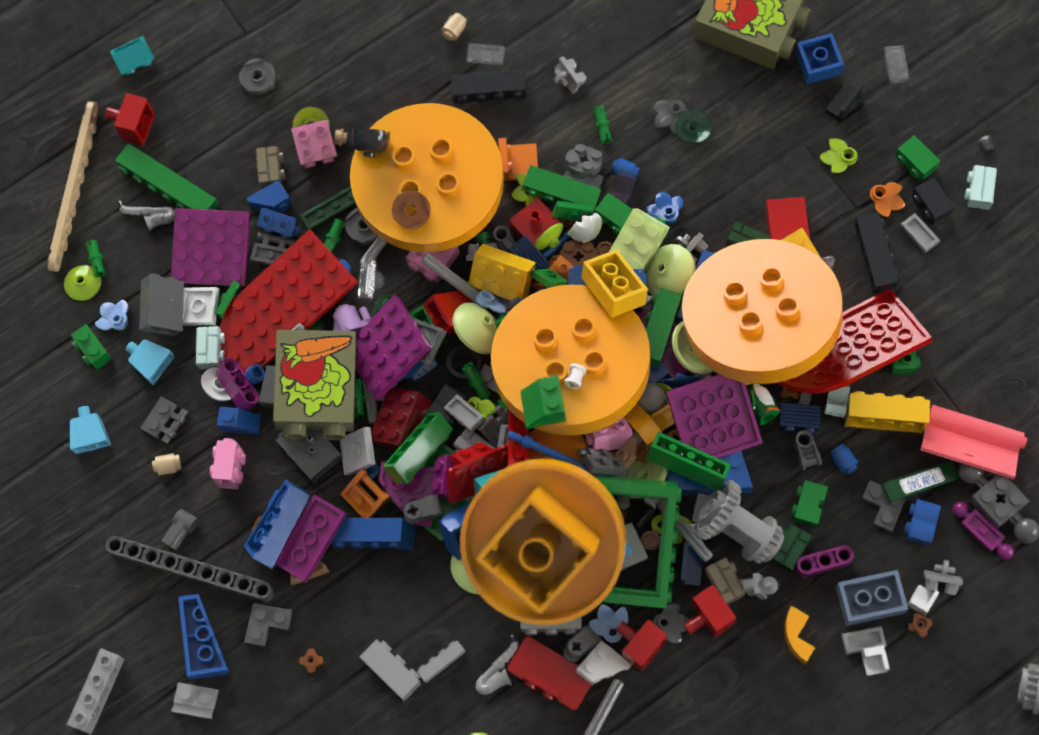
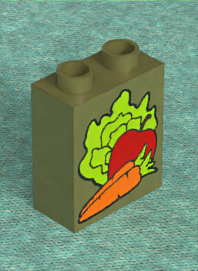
M705 0L695 22L694 38L775 69L780 57L789 60L797 39L790 37L794 27L800 30L804 29L811 9L803 7L804 0Z
M277 330L273 422L275 429L282 431L283 438L304 439L306 438V431H322V438L341 440L345 439L346 432H354L355 331Z

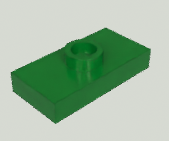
M557 201L552 211V218L582 222V216H592L594 209L591 205Z
M549 269L532 270L531 277L548 288L568 285V281L557 275L555 271Z
M234 280L227 293L222 294L219 301L220 305L215 312L220 320L224 318V313L228 306H230L231 301L242 290L240 284Z

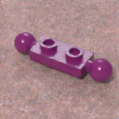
M964 502L954 504V515L965 519L961 525L988 551L991 552L996 548L998 556L1004 560H1008L1013 556L1014 550L1012 546L1001 542L1005 536L976 509L970 513L968 505Z

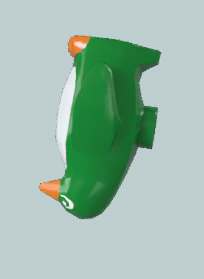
M751 383L746 385L752 409L758 418L759 425L762 426L775 419L780 410L776 400L770 395L769 391L760 384Z

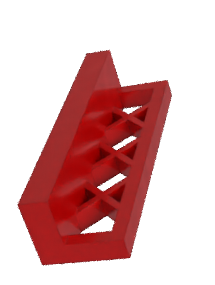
M508 409V433L512 431L522 436H528L526 423L517 418ZM508 439V467L529 460L528 449L511 439Z

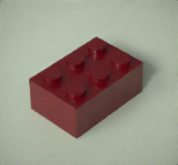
M392 387L385 395L372 428V442L382 449L396 451L425 418L431 401L420 392Z

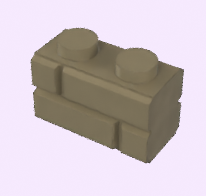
M277 146L257 148L258 182L261 189L278 180L283 186V180H286L285 170L281 168V163H284L283 152H280Z
M724 558L705 568L704 572L711 585H714L727 605L745 596L743 580H738L735 574L737 569L732 561L728 562L727 558Z

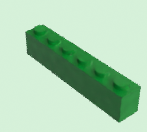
M129 143L115 160L119 166V171L125 175L129 173L139 184L143 182L153 193L159 192L162 194L161 197L167 202L173 201L178 208L217 210L220 206L216 198Z

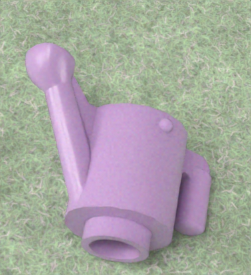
M344 304L336 308L333 314V331H355L357 333L371 319L367 308L362 307L359 309L363 321H361L355 306Z

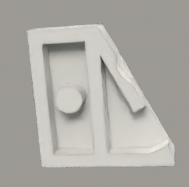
M601 640L577 668L576 672L590 684H594L603 678L614 676L615 673L628 670L632 664Z

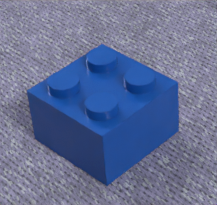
M832 33L797 42L795 55L806 84L842 74L844 63Z

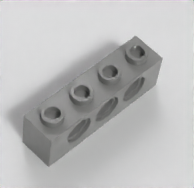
M100 649L67 725L92 734L125 660L124 658Z

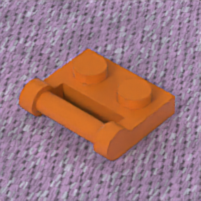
M365 469L359 471L340 494L362 518H373L383 504L390 499V495L387 492L384 493L376 485ZM361 481L378 497L377 501L359 484Z

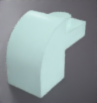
M850 384L841 389L828 392L825 414L844 418L847 410Z

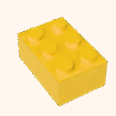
M482 244L474 254L469 284L474 288L488 291L493 295L510 301L514 298L525 299L529 295L532 281L531 274L536 262Z
M618 250L583 262L581 278L611 318L645 305L648 289Z

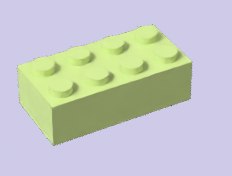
M638 208L633 209L609 252L618 250L632 269H642L643 273H645L670 227Z

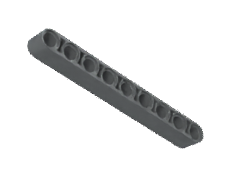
M118 536L110 537L106 541L107 551L120 559L261 602H268L274 596L273 588L263 580ZM116 543H120V548L113 551V546ZM138 548V554L131 556L132 550ZM157 554L156 560L149 562L150 556ZM175 559V565L168 568V562ZM189 565H194L193 571L186 573V568ZM212 571V576L204 579L205 572ZM224 577H231L228 584H222ZM249 582V587L246 590H241L242 583ZM263 587H267V594H265L264 596H260V589Z

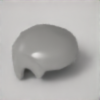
M651 383L646 385L637 404L645 412L655 413L666 405L667 399L664 396L663 389Z

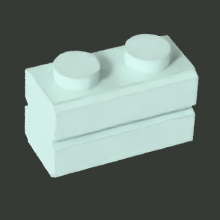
M975 165L972 171L968 172L967 182L970 183V187L965 192L968 207L986 210L991 208L994 198L996 168Z
M218 326L197 328L196 365L199 369L219 367L225 359V351H221V344H225V333H221V329Z

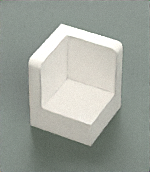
M919 585L907 606L925 616L939 592L935 590L932 593Z
M884 645L862 650L861 654L866 675L885 673L889 670Z

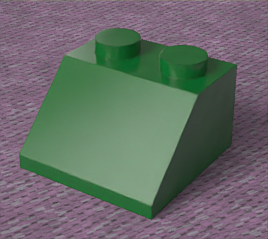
M558 375L537 379L520 391L526 429L566 422Z

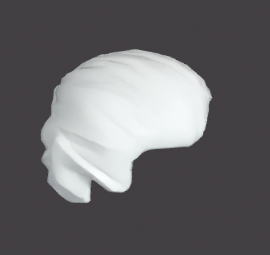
M593 213L592 216H582V222L576 221L567 235L583 243L593 240L600 232L602 226L601 216L597 213Z

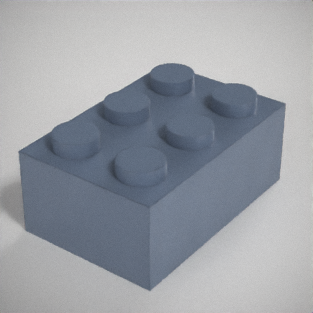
M898 570L838 582L836 586L846 626L905 614L908 610Z

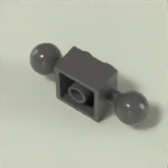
M963 463L960 464L958 469L960 478L966 483L976 484L980 489L968 501L971 506L997 529L1009 520L1014 525L1016 539L1021 543L1030 544L1035 542L1039 537V525L1036 521L1030 518H1023L1018 513L1026 506L1029 500L1009 478L997 475L989 482L984 477V470Z

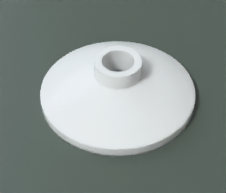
M219 367L207 369L201 378V385L205 393L218 401L231 400L216 376V371Z

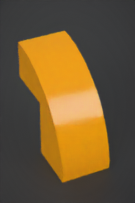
M637 403L624 416L630 428L635 431L645 445L654 441L657 432L662 433L651 417Z
M791 606L784 626L786 642L793 655L800 662L806 664L815 647L798 638V635L809 616Z

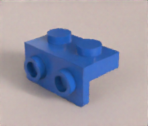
M266 208L261 209L257 226L263 227L264 231L271 233L275 231L281 233L280 236L291 238L292 236H297L300 228L295 227L296 218Z

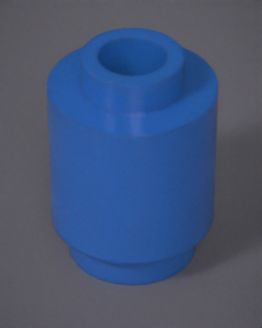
M619 158L618 161L615 160L611 167L614 176L628 182H635L640 172V168L636 164Z
M842 444L830 452L832 460L842 474L845 472L850 474L857 469L856 465L859 462L848 447Z

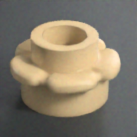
M343 129L336 130L334 145H340L341 147L342 144H346L347 133H344Z

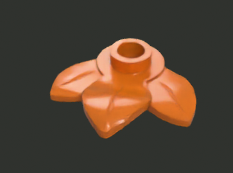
M890 182L884 186L876 185L872 187L870 198L875 202V209L880 215L889 217L891 210H901L905 207L903 199L898 195L902 189L901 185ZM876 193H881L882 197L876 196Z

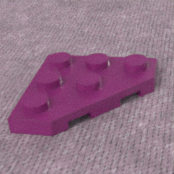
M381 462L379 483L403 514L404 508L408 503L432 495V482L435 474L433 467H423L418 470L414 475V479L408 484H395L382 467L386 462ZM410 510L412 516H416V512ZM433 519L412 525L432 527Z

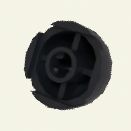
M353 128V146L358 152L364 153L363 157L375 158V154H381L387 149L390 132L364 128V131L358 130L359 128Z

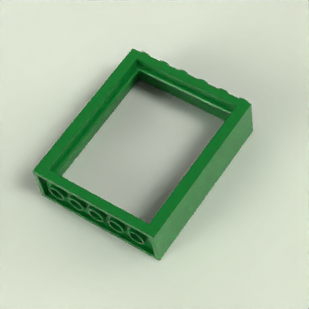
M591 474L606 487L610 494L664 499L656 591L613 587L602 602L666 608L667 602L671 603L672 587L668 585L673 583L674 567H670V564L675 563L676 547H672V543L677 542V527H674V523L679 521V508L676 507V503H680L681 488H678V482Z

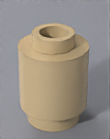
M458 13L451 15L441 29L443 37L450 41L456 40L466 27V19Z
M173 453L156 456L155 461H152L153 471L157 472L158 475L176 473L177 470H182L179 454L174 455Z

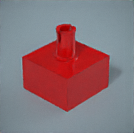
M126 93L120 110L108 107L105 112V118L115 120L114 127L122 141L143 146L155 113L147 98Z
M539 198L535 199L509 220L510 229L519 239L527 235L533 244L547 229L557 223H561L557 218H552V212Z
M711 585L693 597L691 606L697 613V616L683 625L690 635L705 625L715 638L734 625L736 616L714 585Z
M649 619L638 632L626 624L624 620L615 630L629 641V644L623 650L622 657L640 672L643 671L667 640V634Z

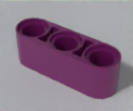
M232 358L224 359L216 371V376L236 407L250 412L259 401V394L247 380L237 361Z
M839 546L806 555L798 560L795 570L800 577L805 578L840 569L851 563L854 552L848 546ZM839 553H846L848 555V560H841L839 558ZM823 557L827 558L829 560V565H822L819 559ZM800 564H809L810 570H802Z

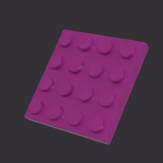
M175 208L171 277L183 281L184 284L230 286L234 280L240 284V287H246L251 213L244 211Z
M396 295L369 320L366 326L356 333V370L373 398L378 401L432 349L410 313Z
M718 374L665 392L680 442L716 458L763 443L744 382L732 380Z

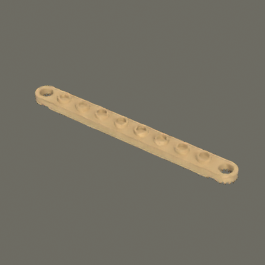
M87 102V107H85L87 110H85L86 113L83 115L50 248L52 252L48 258L49 262H47L50 271H59L64 251L68 247L67 237L72 231L71 221L72 217H75L76 201L80 198L79 188L80 184L84 181V168L88 165V152L92 148V135L96 132V119L98 115V104L96 102Z

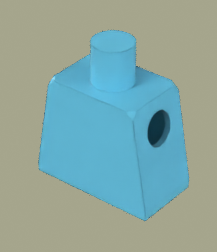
M145 339L139 346L134 342H130L125 349L131 354L128 359L130 364L152 385L155 384L175 357L170 350Z
M89 406L79 407V417L70 420V449L75 454L110 446L111 442L101 417L97 413L91 414Z

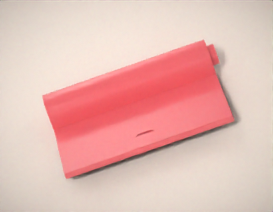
M932 404L929 424L924 431L921 450L1014 479L1020 448L1024 449L1027 438L1024 437L1025 433Z

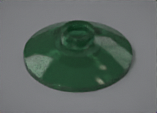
M687 109L681 112L675 121L676 134L687 143L695 144L704 141L710 135L712 129L709 116L699 109ZM690 127H695L696 130H695V131H692V130H690L689 128H690Z

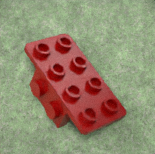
M479 442L451 454V462L456 465L447 471L448 501L454 504L475 495L474 478L507 468L508 444L493 449L485 443Z
M531 637L524 639L508 666V671L525 681L527 687L532 690L537 688L543 692L542 695L551 701L555 699L572 710H576L592 685L576 672L579 667L578 665L568 662L563 656Z

